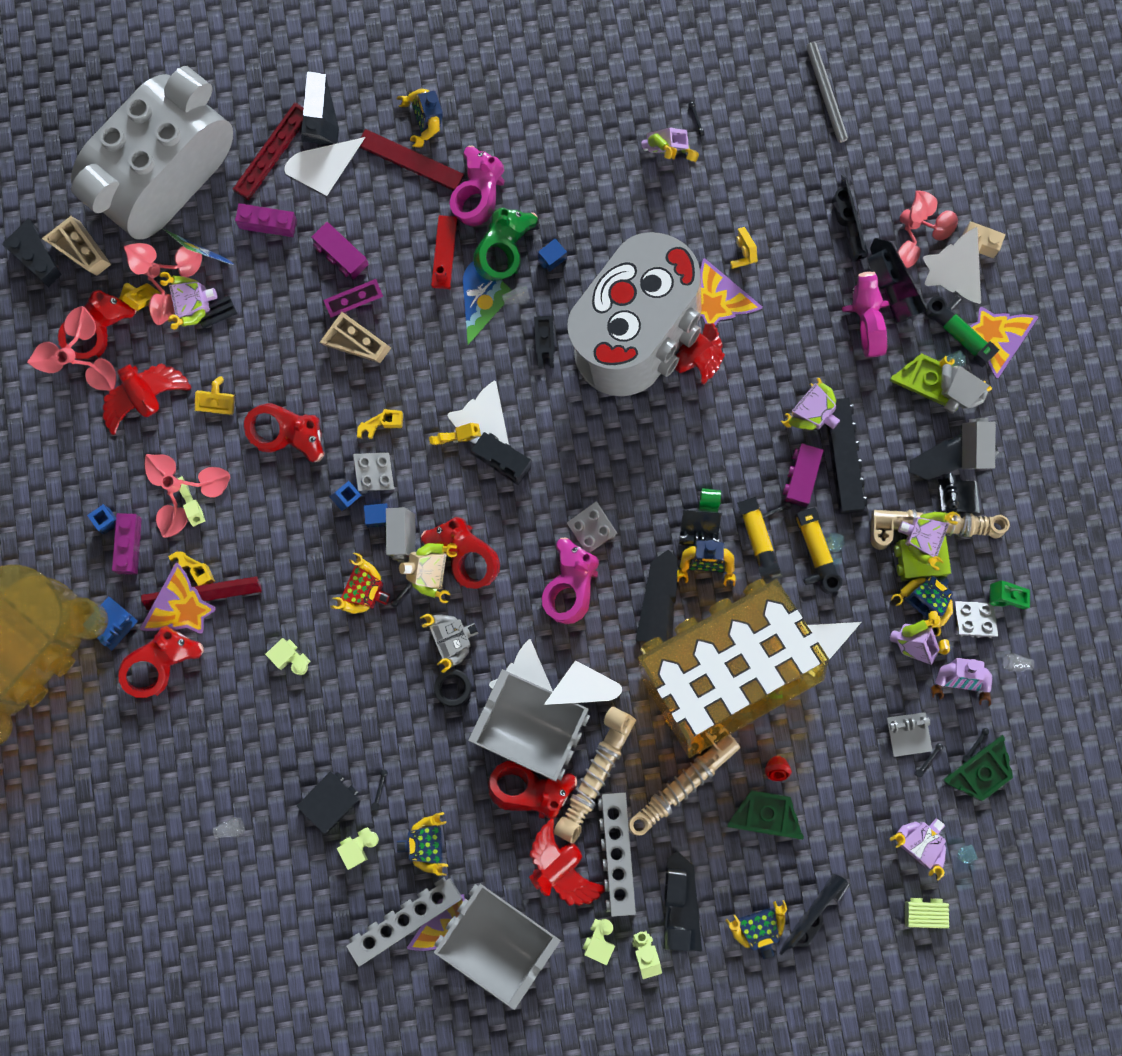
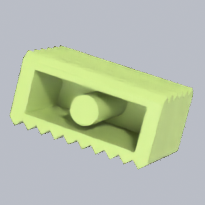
M910 898V902L905 901V926L949 928V904L943 903V899L930 898V902H923V898Z

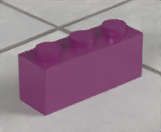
M239 203L235 222L239 229L294 238L297 219L294 212Z
M328 222L311 236L314 242L313 247L319 253L323 251L327 255L326 259L332 265H338L340 267L339 271L345 277L349 276L354 280L369 265L367 258Z
M374 279L323 301L330 317L341 314V312L344 313L381 298L383 294L377 279Z
M802 443L798 449L795 448L792 459L795 460L794 466H790L787 477H790L789 484H785L782 494L785 495L784 501L803 507L808 506L823 449Z
M117 513L112 571L117 574L138 575L142 518L137 514Z

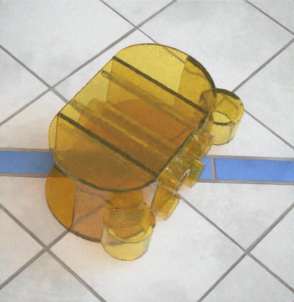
M5 565L0 567V744L4 743L12 732L13 723L10 715L19 712L27 704L30 707H34L40 703L48 693V689L44 685L54 674L58 677L63 676L74 665L75 659L71 655L78 649L82 639H96L103 634L108 624L107 612L103 606L88 598H78L63 583L22 565Z

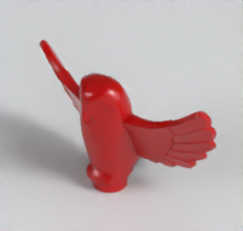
M714 323L705 324L703 334H699L691 347L682 344L678 350L679 352L676 354L679 357V361L675 370L678 373H683L697 367L702 376L701 384H705L708 379L714 376L725 356L722 353L723 344L718 337L719 332H717L718 330L715 328Z
M162 363L157 366H151L142 373H138L136 366L132 367L128 364L117 371L122 384L115 389H111L109 394L104 396L103 419L105 420V425L110 433L115 435L120 421L130 410L136 408L142 416L149 417L159 410L156 395L175 389L190 391L192 387L188 383V379L180 371L174 370L172 367H166Z
M550 819L537 833L536 841L532 845L530 856L533 858V864L538 869H535L529 878L535 888L540 889L543 895L550 896L551 887H553L556 893H559L560 899L565 900L569 906L574 904L582 905L583 903L591 904L593 900H597L600 894L605 891V886L583 878L575 870V867L582 859V853L574 843H569L561 849L558 848L553 834L554 819Z

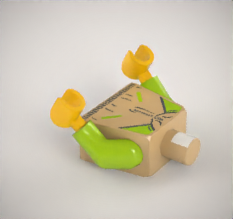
M427 543L419 548L417 552H411L408 563L402 562L399 566V571L401 574H406V579L412 582V587L421 594L433 598L439 597L442 603H448V600L442 599L441 596L443 594L450 595L449 591L443 590L439 592L438 589L442 587L446 555L455 557L457 553L450 552L449 549L457 548V545L450 543L444 546V544Z

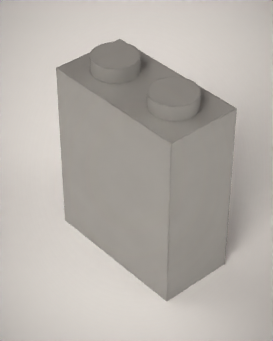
M989 418L969 419V423H962V469L995 468L996 422H988Z
M405 507L386 508V555L392 557L393 560H397L398 563H408L409 554L416 552L415 514Z

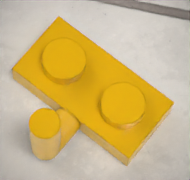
M745 227L738 228L736 243L738 247L742 248L745 258L731 261L732 269L758 262L757 247Z
M125 283L119 299L138 311L149 305L150 299L154 294H161V292L148 283L138 288Z
M219 376L212 382L211 392L198 390L195 392V411L234 414L235 395L219 393V386L224 382L223 377Z

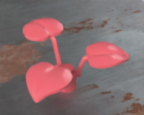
M915 191V199L911 210L907 209L900 215V222L906 225L905 230L908 231L912 242L906 241L898 250V254L906 269L917 262L921 252L920 247L916 246L917 241L911 229H917L923 224L934 229L932 233L934 239L944 240L952 235L958 224L957 215L953 211L941 213L936 219V225L923 221L935 213L938 204L937 199L925 191Z
M145 243L126 245L124 250L130 270L135 274L148 276V280L161 292V294H154L149 302V311L153 322L156 325H161L171 315H174L175 310L172 296L170 294L165 295V291L154 278L160 274V268L178 269L181 276H192L201 265L202 254L182 246L175 254V263L177 265H161L154 263L156 251L151 245Z
M83 306L73 309L64 323L65 332L69 336H75L74 339L65 348L60 350L51 342H43L36 347L27 362L32 367L46 373H56L63 368V365L70 362L72 364L88 365L90 368L86 370L85 377L91 387L110 391L116 385V372L109 361L99 358L92 364L91 362L75 360V352L71 347L77 342L78 338L88 340L96 331L93 317Z
M146 454L145 471L149 481L155 486H162L166 489L174 504V507L165 505L157 512L156 523L162 537L168 538L178 534L187 523L188 518L184 508H177L178 504L173 496V493L180 490L182 484L201 487L203 495L214 498L220 496L225 491L230 480V474L222 468L208 467L199 473L198 479L200 483L183 481L173 476L176 472V463L173 458L163 454Z

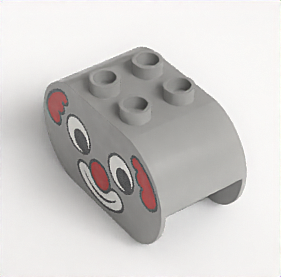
M649 232L630 237L617 249L571 310L567 325L570 341L575 348V362L582 377L595 389L614 396H629L639 393L650 387L660 374L668 377L678 364L679 357L675 354L682 344L691 347L701 332V328L697 326L702 311L701 275L698 261L688 246L680 240L662 233Z

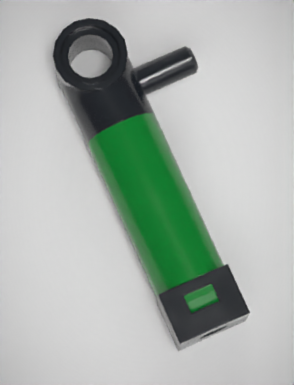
M936 296L931 298L926 305L928 308L925 311L926 316L940 324L974 356L973 359L983 368L1000 349L991 341L987 342L953 311L961 302L959 296H955L948 304L942 297ZM932 305L938 306L940 311L933 310Z

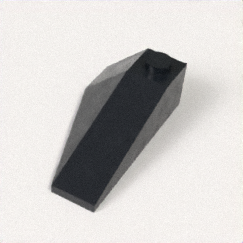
M307 72L300 141L328 146L337 144L339 126L326 74Z

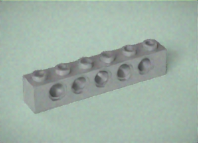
M626 792L601 794V799H598L599 811H603V819L599 820L600 831H604L605 839H601L602 851H606V859H603V870L608 873V879H604L605 892L609 891L610 900H606L607 912H611L612 917L636 915ZM610 808L618 810L619 815L614 820L610 819L607 815ZM612 828H617L620 831V837L616 840L611 839L609 836V831ZM614 848H619L622 852V856L618 860H614L611 857V851ZM618 868L622 869L624 873L622 879L615 880L612 876L613 871ZM617 889L624 890V899L616 900L614 892Z
M443 877L434 883L436 887L431 891L426 888L417 894L419 899L414 902L411 899L400 905L402 910L396 914L394 911H391L383 917L385 921L379 925L377 922H374L366 928L368 932L362 936L360 933H357L349 939L350 944L346 947L358 967L462 900L463 897L451 878L446 880ZM435 892H440L443 895L442 903L438 904L433 901V894ZM419 903L426 906V913L423 915L416 912V906ZM402 914L409 917V924L406 926L399 923V917ZM383 926H389L392 929L390 937H385L382 934ZM366 937L374 939L375 945L373 948H368L365 945Z

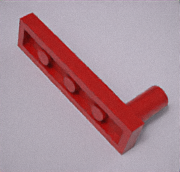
M439 215L432 288L451 289L457 217Z

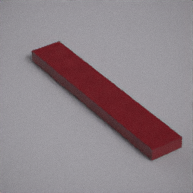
M297 103L292 105L233 187L235 193L248 201L301 129L304 107Z
M365 129L361 138L365 137L359 148L454 191L464 178L463 173Z
M257 576L193 586L197 589L202 601L262 592V586ZM160 592L141 595V601L146 610L151 609Z

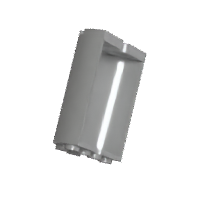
M502 669L468 741L551 780L556 781L558 779L561 781L565 769L562 767L564 764L568 766L574 752L570 749L572 746L576 748L582 735L579 729L581 725L586 726L590 716L587 715L588 708L577 703L544 705L552 694L551 691Z
M475 884L469 892L471 896L469 901L465 899L458 908L459 916H453L446 926L448 930L444 937L440 935L434 946L437 948L434 953L515 1010L561 940L482 884L479 886Z

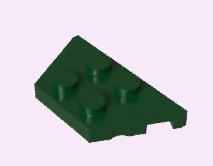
M1000 735L942 779V781L979 801H984L1013 778L1012 769L1009 766V755L1006 752L1004 743L1005 737Z
M751 790L727 824L729 828L804 839L791 797Z

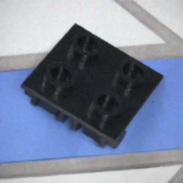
M952 473L946 474L944 479H938L942 512L980 514L976 481L956 480Z
M683 509L679 544L693 546L698 540H714L719 542L718 535L722 513Z

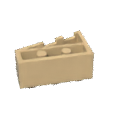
M72 216L42 238L96 276L111 265L83 224Z
M341 312L320 341L324 346L378 363L382 362L391 349L386 343L343 312Z

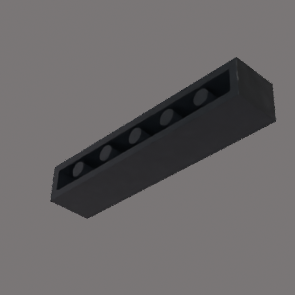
M849 398L836 399V410L832 415L838 418L840 422L834 429L826 424L839 514L859 513L867 506V497L863 495L862 488H864L865 483L863 476L861 477L860 475L862 462L861 458H858L859 442L855 440L854 434L857 430L856 422L852 420L854 406L853 403H850Z

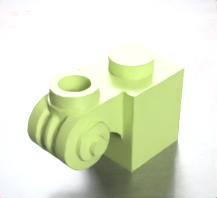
M282 638L265 654L281 670L287 664L293 663L291 670L297 675L305 674L308 670V664L311 662L303 653L301 655L297 653L296 649L298 647L290 639L286 641Z
M368 827L359 831L357 838L352 840L349 837L341 841V846L337 848L348 870L368 860L363 851L365 845L367 847H374L378 844V835L371 832Z
M595 919L591 930L594 931L591 939H586L582 949L585 950V956L607 965L615 946L605 941L604 935L612 933L613 925L608 919Z
M647 931L634 934L632 944L633 947L638 949L635 953L642 978L646 979L662 974L655 945L651 946L652 937L647 934Z

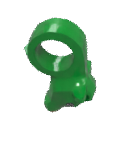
M499 208L494 211L492 222L488 226L490 230L478 245L473 256L476 271L483 279L498 282L509 278L512 274H518L521 258L516 242L527 230L537 226V215L532 212L523 213L506 208ZM489 247H498L506 253L508 265L504 272H496L488 265L486 253Z

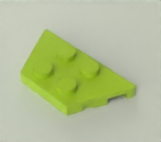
M922 353L889 380L943 406L949 400L941 394L942 367L940 366V361Z

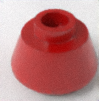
M774 756L769 759L764 772L772 781H784L791 775L792 770L785 758Z

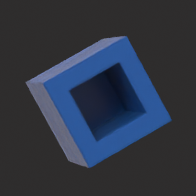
M556 238L538 251L539 264L542 268H547L549 272L567 259V251Z
M348 481L329 497L343 511L356 501L361 494Z
M387 503L364 506L367 528L386 526V508H389Z
M104 504L87 515L96 529L104 535L116 527L115 515Z

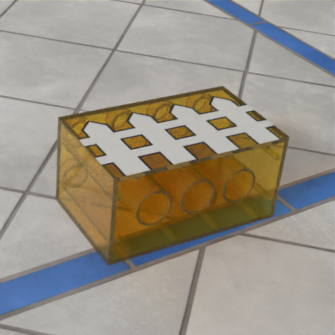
M763 579L754 581L743 590L745 597L732 604L729 598L723 599L709 609L710 617L699 623L695 618L687 619L675 628L674 631L677 635L663 643L662 639L657 637L648 641L640 648L642 655L637 658L641 679L688 758L809 690L825 679L829 658L777 579L768 584Z

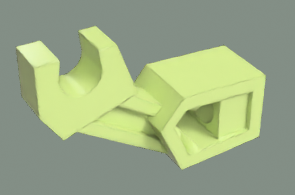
M182 476L177 478L179 480L185 481ZM182 484L179 491L186 501L183 507L188 520L194 527L205 522V518L197 500H193L188 485Z

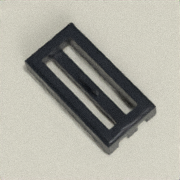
M230 296L209 304L210 310L213 311L206 313L200 320V323L204 329L236 315L237 311ZM231 308L230 311L204 322V319Z

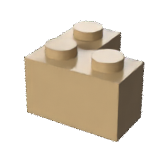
M970 221L964 229L963 235L977 227L979 253L994 258L1000 251L1005 234Z

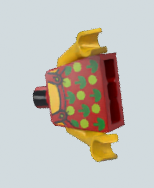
M353 553L357 556V560L354 562L349 559V562L358 565V567L354 566L342 597L332 598L337 600V606L330 605V607L354 614L365 612L369 608L373 609L376 601L386 605L390 594L381 591L383 587L381 575L360 554Z

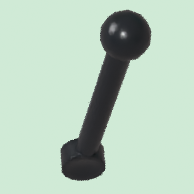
M691 101L688 106L692 109L700 136H704V130L701 127L695 110V103Z
M786 502L784 506L762 514V517H767L784 509L790 510L792 504Z
M409 582L397 598L391 601L393 607L398 605V601L410 588L412 582Z
M988 728L982 729V734L968 754L962 757L964 762L971 758L970 756L982 739L989 734Z
M941 743L936 744V749L923 766L915 771L917 777L923 776L925 768L937 752L943 749Z
M385 769L380 771L381 779L375 802L371 805L373 810H377L380 807L378 802L384 779L388 775Z

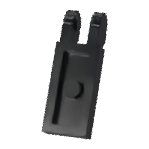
M553 316L534 317L538 369L543 367V354H549V366L554 368Z

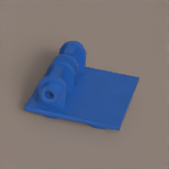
M109 596L82 626L99 639L101 644L107 646L112 651L136 625L138 620Z

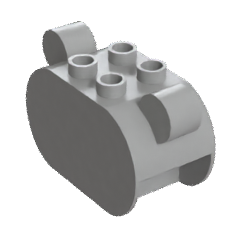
M188 66L177 69L171 76L167 74L158 75L143 83L89 139L80 151L71 173L72 194L95 213L103 212L134 239H145L160 231L219 168L231 147L233 140L232 125L207 105L212 94V85Z

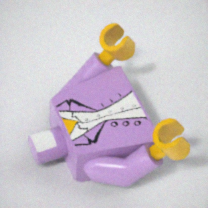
M935 818L930 826L924 822H912L903 825L896 835L890 838V841H897L896 848H903L925 868L931 869L933 867L929 871V876L936 873L937 881L943 877L946 854L944 844L946 840L939 835L945 827L940 820Z

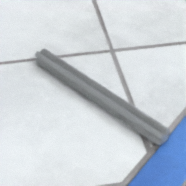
M816 42L808 43L806 48L837 141L839 143L845 142L848 136Z

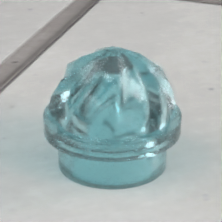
M961 351L947 356L948 362L951 359L955 360L952 367H964L966 360L965 355H962Z
M830 533L829 537L826 538L828 549L831 552L840 551L845 545L844 536Z
M965 844L959 849L958 859L961 862L973 864V861L978 860L972 844L968 846Z

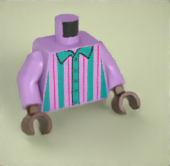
M956 658L951 663L940 668L935 681L936 685H933L930 689L932 697L934 698V695L938 693L939 699L944 697L942 686L983 691L979 694V704H982V700H988V706H990L991 694L989 692L991 691L992 674L987 668H984L983 661Z

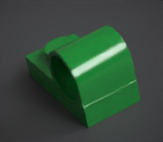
M702 488L698 510L718 512L721 490Z
M1005 581L990 584L989 604L998 607L1012 605L1021 609L1030 608V590Z

